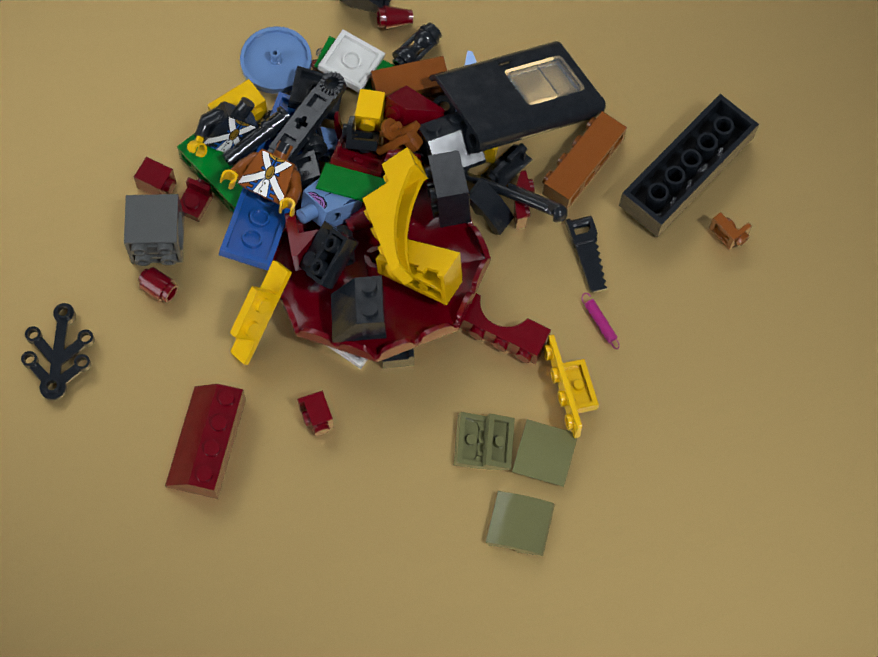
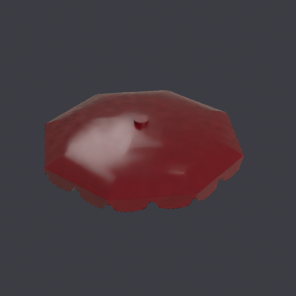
M384 169L381 173V178L385 175ZM427 180L423 182L411 213L407 239L460 252L462 283L448 304L445 305L378 273L376 258L380 254L378 250L380 242L372 234L371 228L353 233V238L359 242L355 249L356 262L345 267L334 288L329 289L321 286L306 275L307 272L303 269L295 271L287 226L285 225V230L281 236L273 261L280 262L292 272L280 300L296 336L379 362L458 331L491 261L488 247L477 226H474L472 218L469 223L440 228L438 218L433 219L431 198L428 197L426 187ZM302 198L301 200L298 199L295 205V215L296 211L301 208ZM313 220L303 224L304 232L321 228ZM382 276L385 294L387 338L333 343L331 294L354 278Z

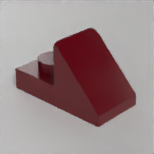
M285 213L292 260L295 271L301 270L299 265L319 230L304 232L303 224L300 221L297 222L295 213L292 217L290 213Z

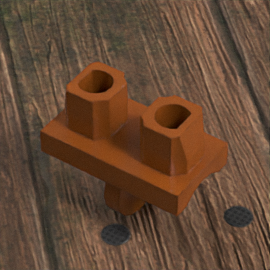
M392 118L385 119L381 123V130L379 132L381 137H384L383 145L379 146L376 152L380 156L387 153L390 149L404 150L405 148L402 144L412 152L417 151L424 142L417 133L421 125L415 120L402 127L399 121L396 122Z

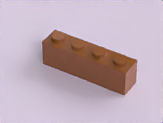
M603 111L597 118L593 117L586 126L587 131L583 136L579 134L571 145V151L568 154H562L557 162L558 167L554 172L550 170L542 181L544 184L542 194L553 201L562 203L566 206L567 210L625 138L627 127Z

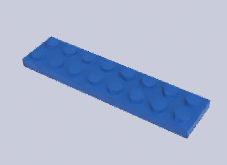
M282 92L278 93L270 116L277 112V108L281 106L292 117L295 109L287 107L290 95ZM269 139L260 145L256 152H259L261 149L267 151L273 139ZM243 188L220 247L219 256L268 271L286 225L285 213H290V209L285 208L280 214L278 204Z

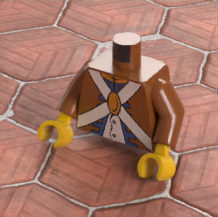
M280 140L273 154L264 149H261L259 152H253L238 161L230 170L223 171L220 178V183L225 179L231 181L228 189H233L238 180L237 184L278 204L280 214L283 209L289 208L291 217L294 216L295 205L302 193L300 173L297 171L295 164L287 161L293 147Z

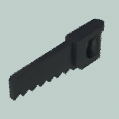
M592 216L575 220L565 219L566 228L573 248L576 249L590 292L595 293L607 290V286L604 285L606 280L603 278V266L600 264L602 260L599 258V246L596 244L598 232ZM589 227L588 232L575 234L574 230Z

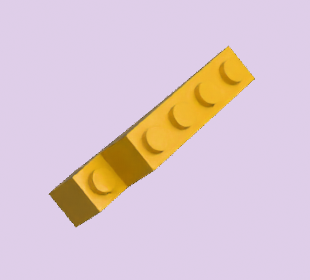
M408 147L382 164L385 171L383 179L386 183L363 198L366 210H364L365 216L373 224L371 232L377 241L380 242L378 250L388 263L385 265V268L393 279L397 277L404 285L414 280L407 252L410 217L423 182L428 179L421 161Z

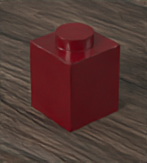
M148 157L144 159L134 175L137 188L151 195L171 194L177 182L172 168Z

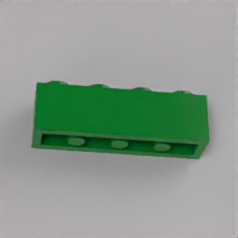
M194 134L177 146L181 160L199 179L206 181L210 185L212 193L233 214L243 187L237 184L238 180L233 189H228L231 182L228 179L220 183L223 171L231 169L222 157L224 152L207 146V153L204 157L196 156V152L191 153L187 149L188 143L196 139Z

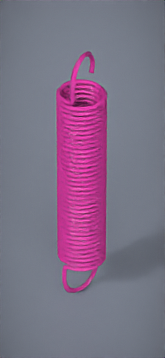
M591 299L584 303L607 342L610 344L616 340L618 336L611 328L595 300Z

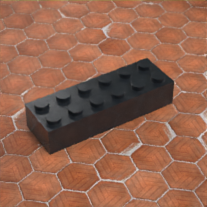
M719 94L622 193L619 206L658 237L754 138L759 124L726 97Z

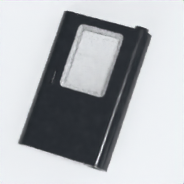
M559 41L432 74L429 77L431 82L436 80L467 124V145L475 154L586 121L593 117L596 118L606 108L604 98L598 93ZM473 135L476 137L477 140L476 145L473 141Z

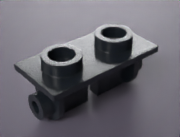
M522 143L519 145L513 144L481 176L506 186L532 161L525 153L527 147Z

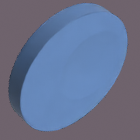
M285 27L261 29L251 35L242 47L240 54L242 73L246 80L250 79L254 86L262 92L270 94L286 93L292 89L297 66L311 69L312 57L310 47L307 41L292 29Z

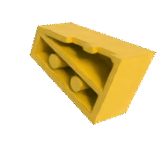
M407 239L409 266L414 280L406 285L397 277L393 279L385 268V265L388 264L387 260L383 258L381 253L378 255L376 263L379 274L445 305L448 304L462 283L460 252Z

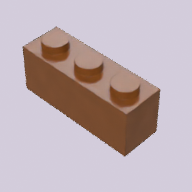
M444 56L373 70L371 71L370 82L373 91L385 92V105L387 96L406 85L424 97L432 96L436 98L438 95L445 93L436 80L431 82L429 77L432 74L447 71Z

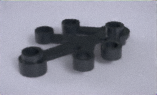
M68 303L57 305L53 311V316L57 322L53 349L43 339V335L38 327L32 326L25 331L27 341L34 344L51 363L50 373L48 374L39 364V359L33 351L23 353L21 361L41 381L39 388L42 396L51 401L62 398L66 393L67 383L81 372H86L91 368L89 357L85 354H80L75 357L74 365L61 374L63 364L85 347L92 346L95 342L93 333L85 329L80 331L77 340L65 349L68 326L76 319V313ZM68 310L66 315H59L60 311ZM33 332H37L38 336L34 339H31L30 334ZM85 335L91 336L87 342L82 341ZM28 357H34L32 363H26ZM81 360L87 361L85 366H78ZM50 384H57V387L54 390L48 389Z

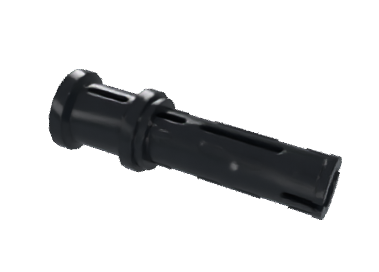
M279 106L277 112L266 120L262 119L258 128L224 153L222 157L232 168L238 161L251 154L269 139L274 140L291 116L283 107Z

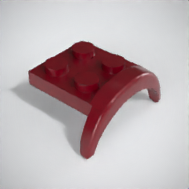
M335 111L334 128L339 141L330 164L380 177L383 171L382 164L387 153L379 156L376 151L362 153L357 149L346 148V139H342L343 124L340 119V112Z

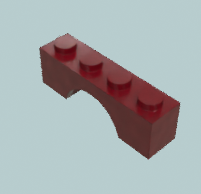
M476 293L460 328L468 331L469 335L477 340L484 339L492 343V346L499 351H509L515 354L518 360L524 363L531 362L536 365L544 350V345L547 344L551 329L529 318L512 327L496 325L484 315L480 304L481 295Z

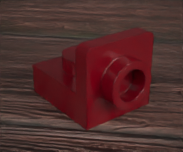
M188 177L186 180L187 189L180 199L184 216L200 222L213 199L212 190L206 181L199 178L194 180Z

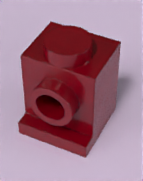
M323 390L297 399L306 427H312L315 436L324 435L334 427L333 418Z

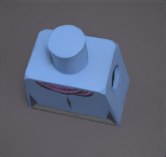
M318 179L304 189L301 208L296 211V215L302 224L313 220L320 227L324 221L338 226L346 223L345 219L362 207V201L316 189Z

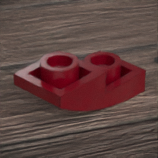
M526 170L521 171L516 186L535 193L532 178L528 179ZM514 201L516 230L526 228L527 218H530V208Z

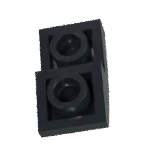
M479 179L469 191V202L474 213L484 217L492 233L501 235L514 218L506 203L484 179Z

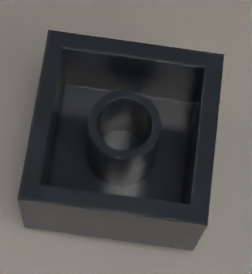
M459 150L429 155V166L424 167L428 177L426 179L428 197L431 198L433 219L438 218L440 228L471 222L469 191Z

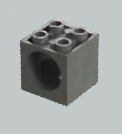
M178 194L126 195L124 245L132 264L148 266L150 263H161L170 266L176 263H183L185 216Z

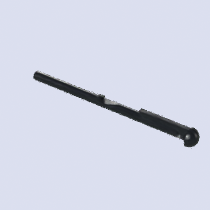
M417 150L413 152L415 154L421 155V160L424 161V164L429 165V162L427 161V159L421 151ZM469 169L464 171L466 181L476 184L479 179H484L498 194L553 216V222L555 223L563 222L568 215L567 208L562 203L511 183L508 184V187L485 177L469 173Z

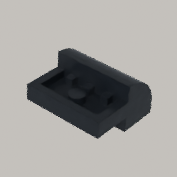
M324 221L299 267L321 286L333 289L359 242L331 223Z

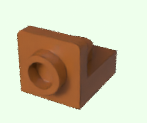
M720 212L713 217L709 229L730 250L735 245L740 247L750 238L749 233L752 225L748 222L737 230L735 223Z

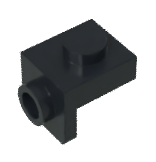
M350 116L348 124H343L342 139H346V148L357 149L362 153L377 151L380 133L355 130V116Z

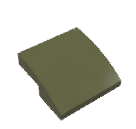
M460 412L457 419L454 466L488 470H510L515 418L496 414L482 416Z
M527 419L512 472L564 487L577 438L573 437L571 431Z
M498 491L486 543L489 546L514 549L517 553L543 556L555 504L534 497Z

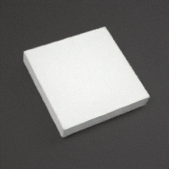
M342 30L318 65V70L325 74L330 72L340 73L346 82V86L359 93L360 89H364L370 80L371 71L376 70L384 59L385 53L349 32Z

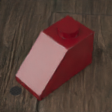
M406 85L387 96L383 117L386 119L392 118L396 122L399 121L402 127L415 120L419 124H423L444 116L445 110Z

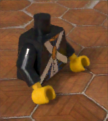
M242 97L237 106L224 101L216 108L202 114L194 134L196 139L188 143V151L191 153L196 152L198 157H204L208 146L226 153L259 127L251 112L255 104L250 99Z

